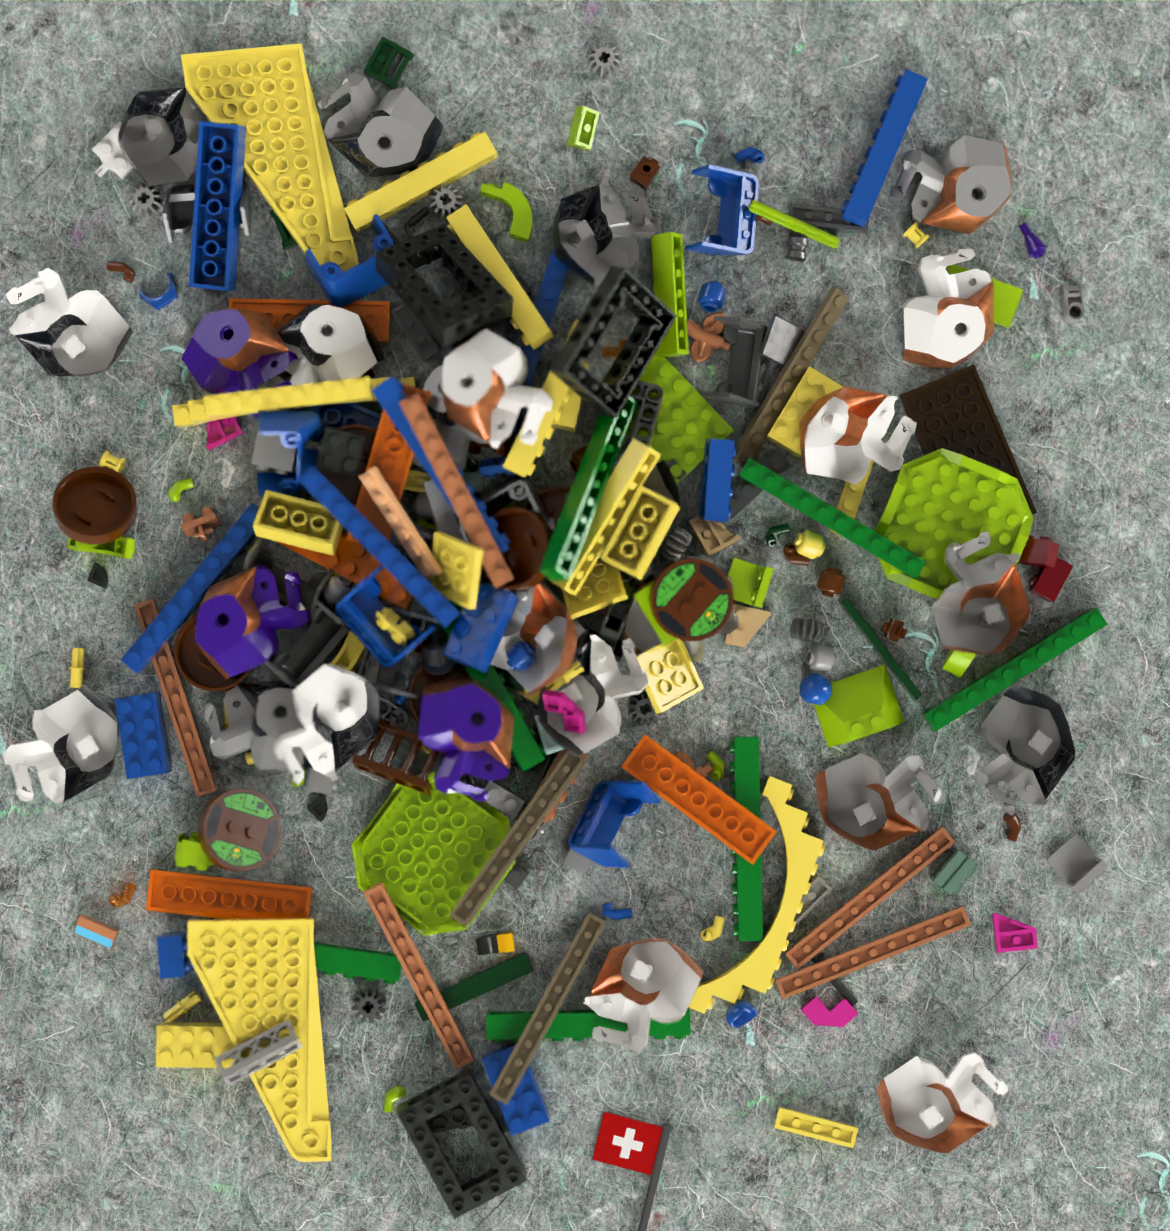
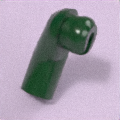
M789 524L770 527L764 538L765 544L768 547L776 546L780 535L790 533Z

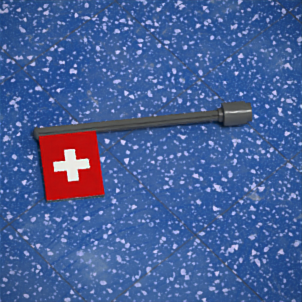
M604 1111L592 1160L651 1175L638 1231H646L670 1132L673 1130V1127L670 1124L660 1126Z

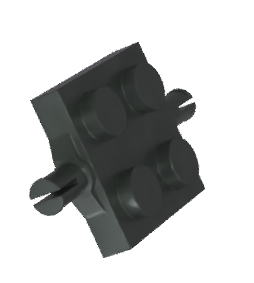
M324 427L319 443L307 440V444H305L306 449L317 451L316 468L355 477L361 461L368 462L370 454L363 453L365 436Z

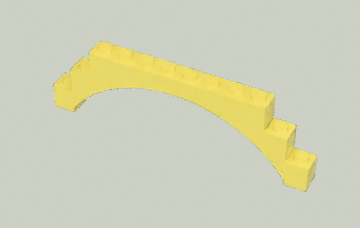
M360 377L204 396V399L190 400L188 404L172 405L174 424L177 427H188L215 420L258 413V411H274L341 403L376 402L378 400L371 390L390 377L376 379ZM415 377L399 379L402 384L417 388Z
M768 775L761 793L768 798L775 811L785 844L786 877L777 913L763 936V941H760L746 957L726 972L699 983L688 1008L705 1014L706 1010H710L713 1005L714 998H711L712 995L735 1004L736 1000H741L744 988H742V985L762 993H766L767 989L771 990L774 983V978H772L774 970L778 971L782 959H779L781 951L785 952L789 940L786 938L788 933H792L795 928L796 921H794L796 913L800 914L804 903L801 902L803 894L807 895L811 885V883H808L810 875H815L818 864L815 862L818 856H822L825 849L822 839L801 831L802 828L806 829L810 819L807 817L808 812L785 804L786 800L790 801L794 792L791 789L792 784Z

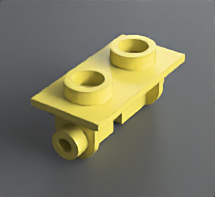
M384 607L380 613L377 611L376 624L383 631L387 630L397 644L401 643L406 647L407 639L411 640L416 635L414 629L404 620L397 625L396 623L401 617L391 608Z

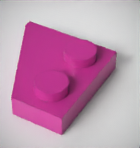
M236 417L207 422L206 448L208 451L244 434Z
M992 913L997 953L1038 948L1035 927L997 913Z

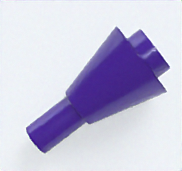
M1026 223L1021 224L1019 228L1025 237L1029 258H1040L1046 253L1047 246L1030 231Z

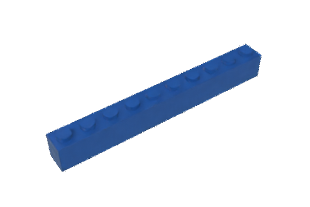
M552 250L535 303V308L549 329L569 271L554 256V250ZM524 342L522 343L520 350L527 358L528 365L525 382L527 387L532 386L545 343L533 350L531 345L526 346ZM520 407L512 445L524 411V407Z
M391 376L371 391L457 515L399 403L411 396L406 397L402 392L405 387L399 378L394 380ZM456 464L455 466L461 476L464 475L459 466ZM468 481L465 485L500 553L503 554L510 549L508 544L511 542L504 532L501 535L496 529L499 526L493 516L488 517L484 510L487 507L481 499L476 500L473 496L475 490Z
M313 465L298 479L445 628L460 614Z
M252 503L120 659L134 672L140 674L202 601L209 586L218 582L256 535L253 524L259 510L255 504Z

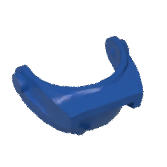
M166 273L169 278V287L163 295L150 298L142 290L138 293L141 298L156 310L164 308L172 303L175 298H178L177 287L173 280L175 277L172 273Z

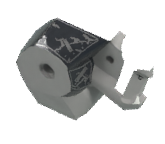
M357 72L347 76L341 87L329 96L324 95L317 102L320 109L327 108L344 94L349 93L351 95L352 101L328 118L324 128V136L326 141H329L364 176L398 175L408 170L413 171L417 169L420 163L430 157L443 130V125L439 119L407 87L390 91L379 102L368 79Z

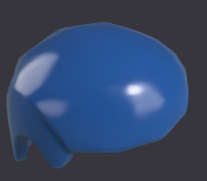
M810 674L803 678L799 686V694L809 704L822 705L829 700L832 694V685L824 676Z
M746 1000L736 1001L735 1004H731L727 1009L726 1021L730 1027L739 1028L751 1021L758 1012L750 1002Z

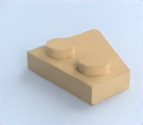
M699 516L687 522L706 557L727 548L741 539L739 535H734L725 529L726 526L720 522L699 520Z
M733 604L734 614L738 616V628L730 634H726L724 644L744 648L768 619L771 612Z

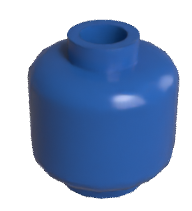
M718 281L705 283L701 286L698 303L703 310L716 312L724 305L726 289Z
M518 641L506 652L508 658L506 662L512 670L525 671L536 661L535 654L537 651L528 641Z

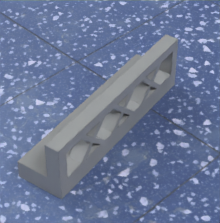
M288 1019L215 1057L214 1060L222 1079L230 1086L299 1050L303 1045ZM288 1027L291 1035L284 1039L278 1038L280 1031ZM266 1038L271 1039L268 1047L265 1049L259 1047L262 1040ZM247 1048L253 1049L249 1057H240L243 1050ZM227 1058L234 1059L230 1067L223 1068L222 1061Z

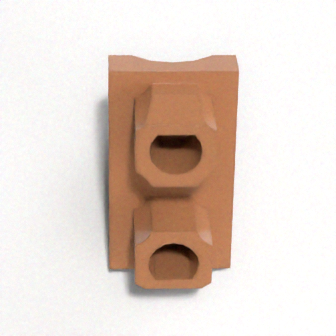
M210 506L200 510L202 514L200 518L196 519L193 513L183 515V524H180L187 538L191 536L194 539L201 537L204 542L208 541V534L214 532L213 528L222 526L220 519Z

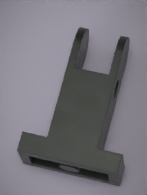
M610 604L599 633L589 629L584 644L591 641L590 636L596 634L607 645L611 646L616 661L620 662L624 652L622 649L623 642L618 639L630 611L626 610L623 619L610 615L613 607Z

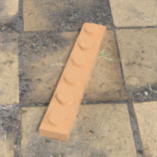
M375 466L360 475L359 478L419 572L427 580L442 572V568L377 467Z

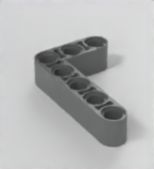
M638 381L635 388H638L640 392L636 395H630L638 402L637 404L641 405L632 439L634 438L650 447L663 402V391L657 385ZM651 393H657L659 398L652 400L648 396ZM645 412H652L654 416L651 419H646L643 414ZM646 431L649 435L646 438H641L638 436V433Z

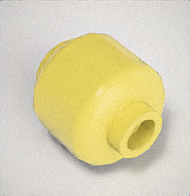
M805 530L802 534L799 533L794 541L797 553L809 559L820 557L826 546L823 536L811 530Z

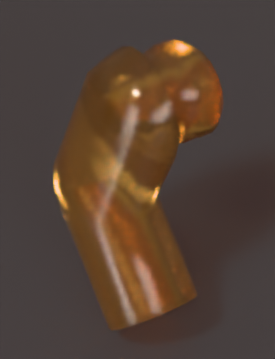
M621 340L619 342L620 347H602V356L617 357L627 340Z
M127 882L123 893L111 895L109 903L113 907H121L128 904L133 897L136 884Z

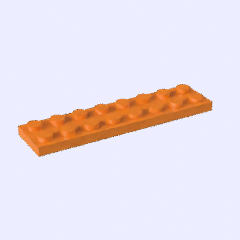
M229 298V309L263 312L276 331L308 305H331L328 300ZM356 301L343 308L360 314L371 327L379 342L390 343V301Z
M403 384L405 387L402 390L404 395L408 397L418 393L427 409L431 392ZM383 409L366 472L376 466L400 503L414 452ZM362 483L355 508L389 541L392 528ZM348 532L347 540L360 543L350 532Z
M344 531L334 556L277 542L327 569H334L335 573L356 584H359L382 565L361 543L347 540L348 533ZM384 567L374 577L381 586L382 591L379 596L409 610L415 597Z
M646 734L621 766V768L639 781H644L651 790L752 865L777 832Z
M151 869L146 910L219 919L309 918L313 887Z

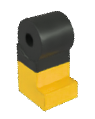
M513 931L476 938L478 955L515 951Z

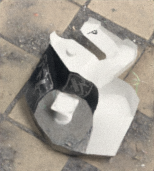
M49 268L38 272V278L18 289L14 287L6 294L11 305L19 304L40 293L45 295V302L19 314L16 321L8 329L11 334L17 337L48 375L87 376L104 373L122 353L133 333L126 321L97 290L81 291L69 299L59 274Z
M322 304L308 305L277 330L287 348L297 354L298 360H292L285 369L288 373L292 374L290 380L292 385L359 378L377 362L385 360L379 341L360 314L343 308ZM276 375L262 384L273 387L286 381Z
M595 634L590 636L591 641L575 651L573 663L578 660L581 664L580 666L584 668V672L571 679L569 684H564L555 690L564 692L585 713L586 731L584 734L567 731L563 736L561 734L565 730L562 723H557L552 728L554 722H564L563 714L555 713L547 716V713L550 711H544L542 693L548 688L543 687L540 689L538 720L546 733L571 755L585 754L619 734L621 716L614 698L641 693L649 684L647 673L639 666L634 652L636 646L631 638L622 641V649L630 670L629 675H621L611 646L607 645Z
M325 664L293 690L294 706L301 723L305 727L279 736L273 748L278 760L284 759L294 776L292 780L297 785L304 778V771L292 752L293 747H301L314 770L329 777L334 782L339 779L335 771L374 741L378 732L380 708L378 691L361 676L337 665Z
M83 684L79 690L43 710H34L32 719L33 729L39 741L11 745L3 753L5 765H9L12 769L17 785L16 793L21 801L33 800L34 794L27 769L29 766L37 767L44 794L55 804H59L110 776L115 762L119 738L118 720L109 706Z

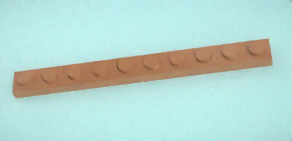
M417 393L399 402L473 546L483 549L481 561L493 585L497 588L513 580L514 578L419 394Z
M155 599L134 605L143 632L159 614ZM168 640L152 659L196 795L200 797L218 789Z
M943 826L939 827L784 952L797 969L801 968L946 851L955 841Z
M383 882L364 890L363 893L453 1065L458 1069L473 1062L474 1056Z
M960 906L774 980L781 998L785 999L968 927L971 924L964 906Z

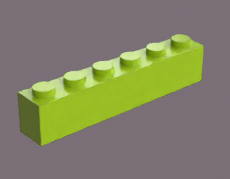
M675 232L652 235L654 295L677 316L658 347L657 356L670 358L688 355L683 235Z

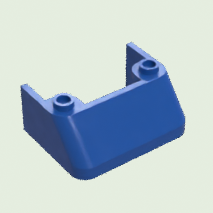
M710 164L692 170L693 175L708 178L709 191L713 195L721 197L717 235H709L704 241L687 245L685 250L707 255L750 254L754 249L757 214L749 211V205L752 200L758 201L759 181L757 177L753 174Z
M377 214L374 215L371 227L377 236L373 243V248L377 253L393 246L394 242ZM310 249L306 250L305 262L332 306L344 308L388 285L376 272V255L342 272L340 267L334 262H327L320 266Z
M258 411L260 435H280L283 446L297 448L296 473H288V476L276 473H257L258 496H264L266 490L288 496L296 495L304 488L298 479L312 465L315 467L317 451L306 449L305 444H307V440L319 443L321 436L320 416L310 411Z
M381 565L336 605L335 609L337 615L384 667H392L436 627L432 625L427 631L422 633L417 626L409 624L414 629L416 635L411 640L407 639L406 647L401 643L397 644L387 630L383 631L376 624V612L380 613L385 606L377 598L382 590L380 583L374 577L384 569Z
M604 780L599 782L594 787L568 839V846L574 852L603 867L628 868L629 863L611 844L625 816L638 814L643 803L659 804L660 799L644 781Z

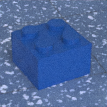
M188 930L165 932L157 937L160 979L185 977L193 971L194 966L188 956Z

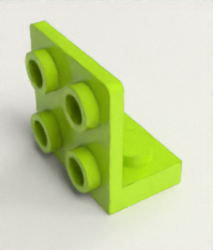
M734 558L728 574L734 587L732 590L733 600L762 608L774 568L762 567Z

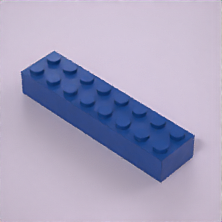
M199 121L189 287L221 291L236 290L241 216L240 202L243 186L247 126Z

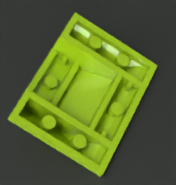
M885 664L831 682L832 694L829 700L822 705L813 703L828 747L851 742L905 722Z

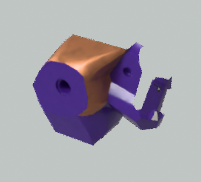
M243 309L219 310L205 314L182 355V360L199 386L213 395L233 393L238 390L240 392L257 390L259 383H263L284 372L292 360H298L297 354L287 348L265 313ZM290 381L280 383L271 388L292 386V384ZM258 413L252 414L256 418L259 417Z
M265 565L253 567L209 586L199 608L195 640L202 653L226 680L262 665L266 660L272 661L279 652L277 629L303 628L310 621L309 609L304 608L300 588L302 581L298 572H286L285 583L288 597V605L286 607L279 605L275 576L270 573Z
M454 678L424 685L418 739L431 750L445 752L433 778L436 790L445 794L457 792L472 797L473 801L485 802L489 797L486 790L462 783L459 778L463 773L489 781L508 776L515 717L489 689L475 679Z

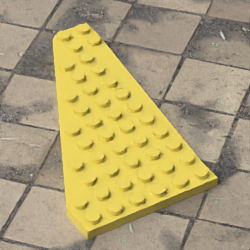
M302 43L182 54L181 62L186 90L209 122L247 126L244 170L305 255L306 250L310 249L320 266L327 262H334L340 267L342 272L358 265L357 251L350 232L308 78Z
M314 918L188 920V956L235 1047L288 1019L290 1020L303 1047L251 1074L250 1077L290 1155L301 1162L331 1161V1130L314 952ZM288 1027L280 1031L278 1038L284 1039L291 1035ZM266 1038L262 1040L259 1047L265 1049L270 1045L271 1039ZM247 1048L243 1050L240 1057H249L253 1049Z

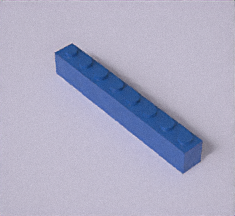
M907 69L903 76L899 74L894 85L897 87L895 93L891 92L887 104L890 105L888 111L884 110L879 121L882 122L880 129H875L871 138L875 140L872 147L868 146L864 157L867 158L865 165L861 163L856 173L859 179L857 182L853 181L848 192L852 194L850 200L845 199L841 211L844 212L842 219L863 228L866 225L928 78Z

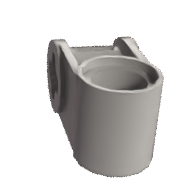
M1083 284L1072 287L1061 285L1060 300L1062 303L1063 320L1068 324H1075L1085 314ZM1070 309L1075 310L1078 316H1071Z

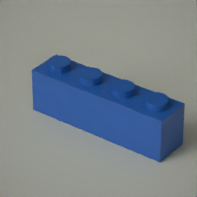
M706 439L699 520L728 522V518L731 516V506H729V500L733 495L731 477H734L735 467L732 464L737 450L733 440Z

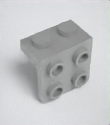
M1072 835L1047 858V863L1072 891L1077 893L1084 892L1089 888L1090 882L1094 878L1101 877L1105 873L1104 869L1108 866L1103 859L1097 858L1077 835Z

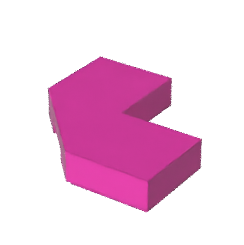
M544 690L542 693L544 711L562 713L565 731L584 734L586 731L585 713L564 692Z
M815 995L800 1008L814 1025L844 1027L858 1015L857 1011L845 998L828 1010Z

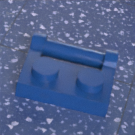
M505 456L481 459L479 466L480 475L495 477L497 473L505 472L507 475H514V473L503 468L507 459Z

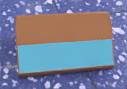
M82 914L78 918L74 933L112 949L120 930Z

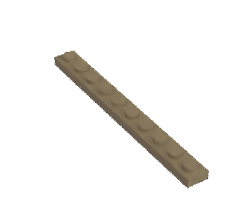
M831 287L738 442L733 462L743 468L749 458L753 459L850 299L838 288Z
M569 752L564 754L449 915L467 928L587 761L582 755H571Z
M591 913L587 914L489 1094L490 1096L508 1105L606 925V921Z

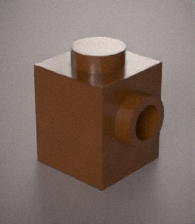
M643 156L631 173L630 181L637 186L640 185L643 190L647 191L660 172L658 161L652 157L647 158Z

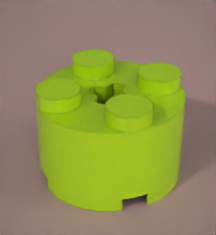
M185 832L177 835L174 857L176 866H196L195 869L205 871L208 870V866L215 865L204 854L197 832H191V836H185Z

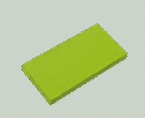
M953 264L947 266L945 270L949 275L968 271L969 269ZM991 278L994 294V323L1009 328L1023 289Z

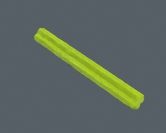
M752 200L749 205L750 212L833 249H836L840 243L839 237L756 200Z

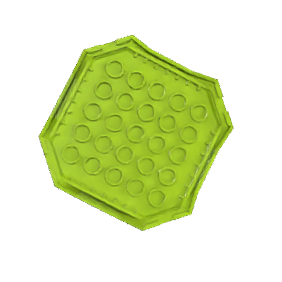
M941 448L902 464L891 495L875 528L876 532L926 560L924 567L918 577L914 579L884 560L878 559L886 579L937 599L949 586L959 583L958 579L944 563L945 549L955 542L958 545L964 544L979 537L980 533L990 531L988 533L991 539L989 546L965 557L964 562L971 565L995 553L1010 555L1018 553L1021 556L1029 538L1034 518L1017 478L964 455Z
M432 772L428 776L432 786L429 795L396 784L372 820L351 844L356 868L357 887L364 891L383 882L401 918L423 936L468 929L516 863V861L513 862L467 928L449 915L511 828L509 819L487 802L473 801L472 797L457 792L445 794L436 790L433 779L436 772Z

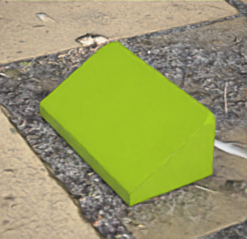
M584 105L576 107L568 138V146L591 151L600 112Z

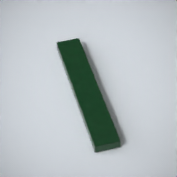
M846 599L841 602L840 606L913 700L922 696L920 691L850 600Z
M523 952L440 990V993L450 1010L531 973L534 969L526 952ZM420 1000L416 1001L414 1004L422 1021L428 1020L429 1017Z

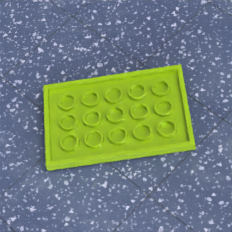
M656 351L639 381L657 385L663 391V402L650 448L661 454L656 463L661 462L663 458L666 464L672 459L677 462V465L671 466L670 471L676 484H678L704 460L706 439L726 440L734 430L665 357L657 356ZM634 388L631 394L636 395L640 392V390L638 388ZM651 393L648 397L656 400L659 398V395ZM637 404L626 432L630 439H632L641 407L640 404ZM645 412L643 416L646 419H651L654 414L652 412ZM646 431L638 433V436L641 438H646L649 435ZM683 469L686 474L681 480H678L676 477L681 475Z

